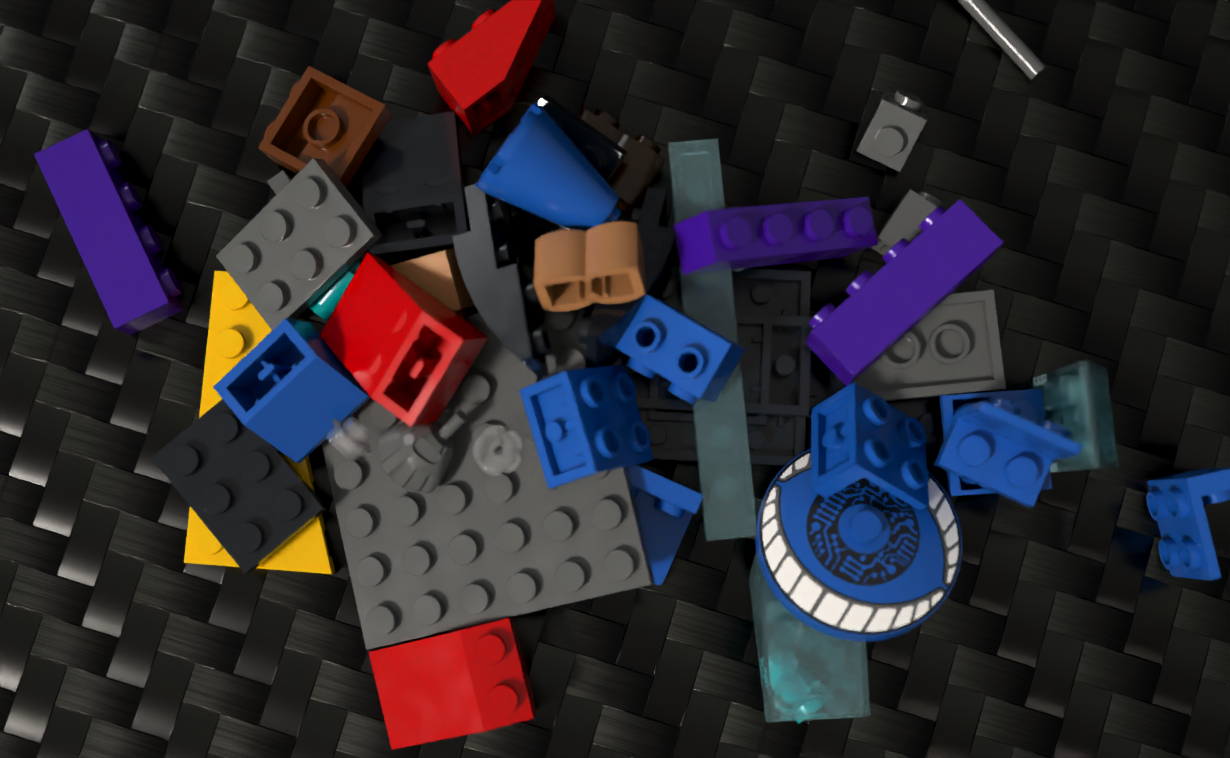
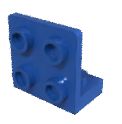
M624 365L566 370L519 390L548 489L560 487L601 472L643 464L653 460L650 448V434L643 424L635 399V385Z
M856 382L851 383L811 408V490L824 498H828L864 477L918 510L929 506L926 433L923 425L917 419L909 417L887 403L881 396L873 394Z
M990 398L989 403L985 401L977 402L957 410L934 465L1026 507H1034L1053 460L1079 456L1083 445L1068 439L1071 433L1068 429L1046 420H1039L1038 425L1019 417L1021 409L1001 399Z
M629 466L627 468L655 580L653 584L662 585L693 514H696L704 495L640 466Z
M1230 466L1203 468L1147 480L1150 492L1147 493L1146 502L1151 517L1158 522L1162 538L1158 544V551L1164 567L1170 570V574L1173 577L1209 581L1221 578L1204 505L1230 500Z

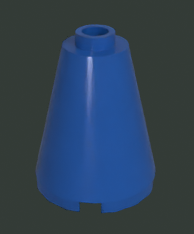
M536 102L530 106L521 118L519 126L510 133L480 176L481 178L475 184V187L483 193L570 230L586 232L597 225L616 222L621 213V210L615 206L619 199L618 194L544 108Z

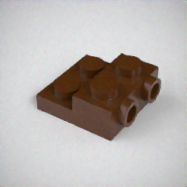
M308 66L301 79L293 85L289 98L277 118L268 125L258 149L275 163L296 174L313 158L324 159L347 188L391 117L392 111L385 104Z

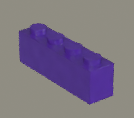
M86 129L35 153L34 156L114 329L133 335L183 311L177 297L183 293L181 285L174 272L169 267L164 269L157 253L163 250L161 242L149 224L144 226L137 210L143 208L142 202L131 183H124L117 169L123 165V162L113 143L109 139L103 141L89 129Z
M869 197L706 210L673 225L683 275L841 258L878 245Z
M961 199L947 211L941 205L933 210L918 226L923 231L911 243L905 238L898 241L883 256L882 259L887 263L875 275L866 270L846 289V292L850 295L849 298L837 308L832 303L827 304L809 322L813 329L809 334L806 345L846 387L854 382L989 261L1003 244V241Z

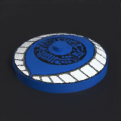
M811 449L799 454L788 462L772 480L765 493L756 520L755 546L757 558L768 586L780 603L793 616L816 631L835 638L857 642L886 640L909 632L928 619L944 602L957 579L962 558L961 528L954 506L943 487L927 470L929 475V506L922 510L914 508L864 477L830 497L824 498L811 490Z

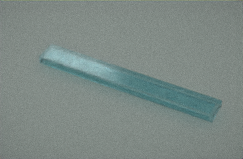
M718 139L668 143L675 224L706 210L725 209ZM678 252L684 314L739 345L731 270L683 275ZM739 360L716 402L698 398L695 405L692 404L706 541L757 536L742 373Z

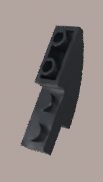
M475 184L464 187L471 231L452 236L457 262L466 288L481 316L502 343L537 377L549 376L546 356L552 354V346L546 328L540 324L538 310L543 308L534 287V279L530 280L520 269L514 248L506 238L505 227L511 224L507 205L504 201L483 193L475 187Z
M647 187L643 206H634L631 222L637 223L644 246L645 295L660 299L667 286L675 262L676 236L674 228L664 227L667 190ZM645 295L624 303L603 304L593 302L590 304L595 305L592 315L583 314L578 343L586 345V366L597 368L619 351L616 346L635 317Z

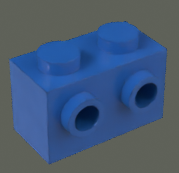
M647 294L616 346L618 350L630 356L627 362L630 368L651 379L658 373L672 382L668 388L671 393L694 405L698 398L716 402L745 351L741 346L673 306Z

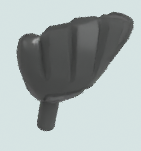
M458 410L443 427L435 422L410 427L403 423L385 430L378 439L380 463L386 474L391 476V480L394 483L405 488L407 491L414 493L420 491L424 493L433 492L440 484L452 458L454 448L452 435L468 419L467 415L463 411Z

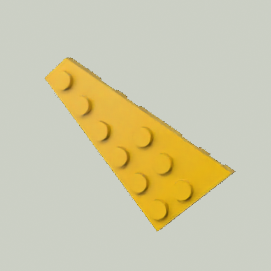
M227 271L214 272L199 418L222 400L213 386L272 331ZM283 453L315 492L309 456L301 463H296ZM190 507L184 563L239 567ZM322 514L260 564L257 569L336 574L332 556H329Z

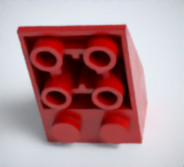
M511 0L498 11H495V9L488 10L474 21L472 30L458 41L450 39L440 45L433 53V59L427 63L439 94L452 111H455L456 116L473 137L512 109L556 15L554 0Z
M367 252L319 335L369 396L410 427L438 421L488 339L487 335L372 252Z

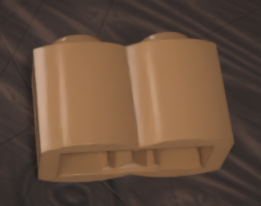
M626 221L608 222L592 227L586 232L581 230H559L537 238L535 240L534 287L543 310L555 312L572 311L586 307L593 302L617 304L632 301L645 295L644 246L637 223Z

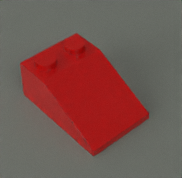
M514 616L369 651L392 750L500 728L534 719L537 712Z

